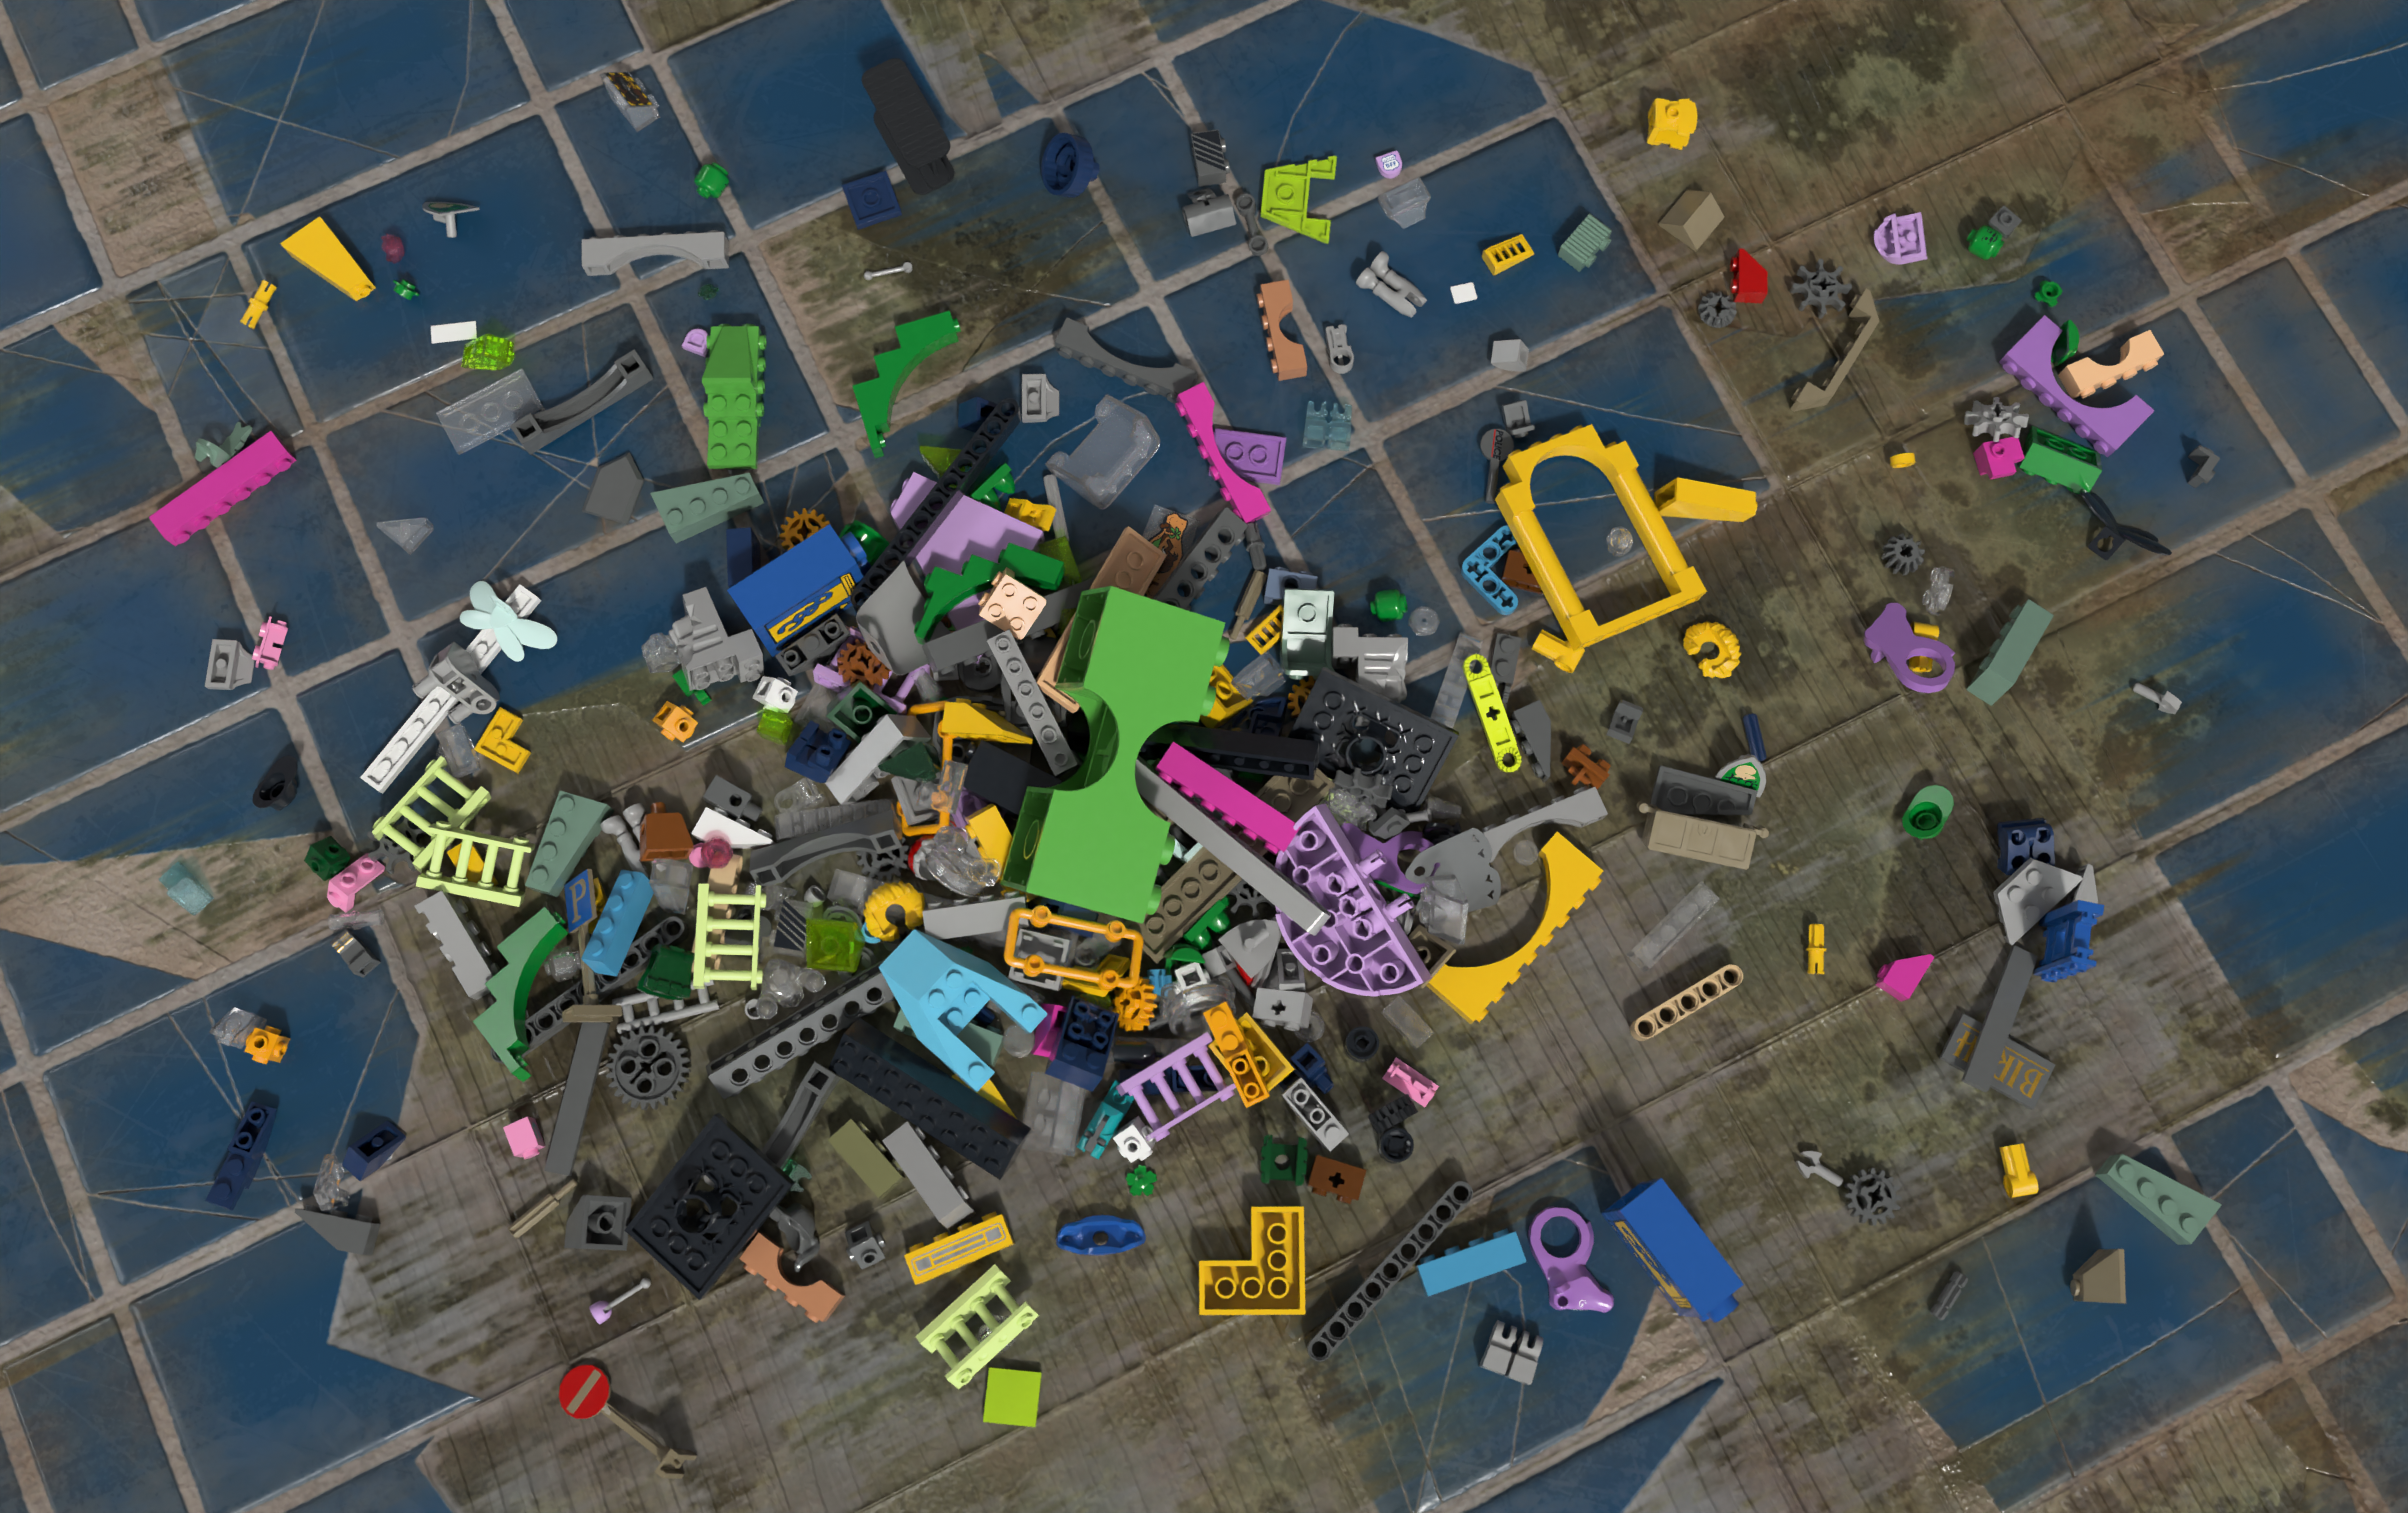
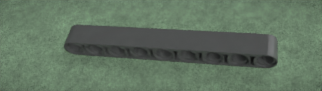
M669 917L633 942L615 980L609 982L607 979L608 975L594 972L596 994L599 997V1002L646 969L651 955L649 945L652 940L659 939L660 944L677 947L688 938V925L680 918ZM675 924H680V932L675 936H671V927ZM634 954H638L639 960L637 964L629 966V958ZM583 979L525 1020L526 1032L531 1031L532 1038L528 1042L530 1049L522 1055L523 1057L572 1023L563 1022L562 1012L565 1011V1005L570 1000H574L575 1005H583ZM552 1015V1025L548 1028H545V1018L547 1016ZM491 1047L490 1054L492 1059L496 1062L504 1064L500 1057L497 1055V1053L494 1051V1049Z
M1459 1181L1450 1185L1318 1330L1307 1344V1353L1310 1358L1319 1362L1328 1359L1455 1219L1473 1197V1190L1468 1183ZM1457 1186H1461L1466 1190V1198L1463 1201H1458L1454 1197L1453 1192ZM1440 1205L1447 1207L1449 1210V1216L1446 1220H1440L1436 1215V1209ZM1423 1224L1428 1225L1432 1231L1430 1238L1427 1240L1422 1239L1418 1233L1420 1226ZM1406 1243L1414 1248V1255L1410 1259H1406L1401 1255V1248ZM1387 1263L1394 1264L1397 1269V1273L1393 1278H1387L1383 1273V1268ZM1371 1282L1376 1283L1379 1287V1294L1374 1298L1367 1296L1365 1291L1367 1284ZM1352 1302L1359 1303L1362 1308L1361 1314L1355 1318L1348 1314V1306ZM1336 1321L1342 1323L1344 1327V1332L1339 1337H1334L1330 1333V1326ZM1317 1341H1322L1326 1345V1352L1320 1357L1312 1353V1346Z

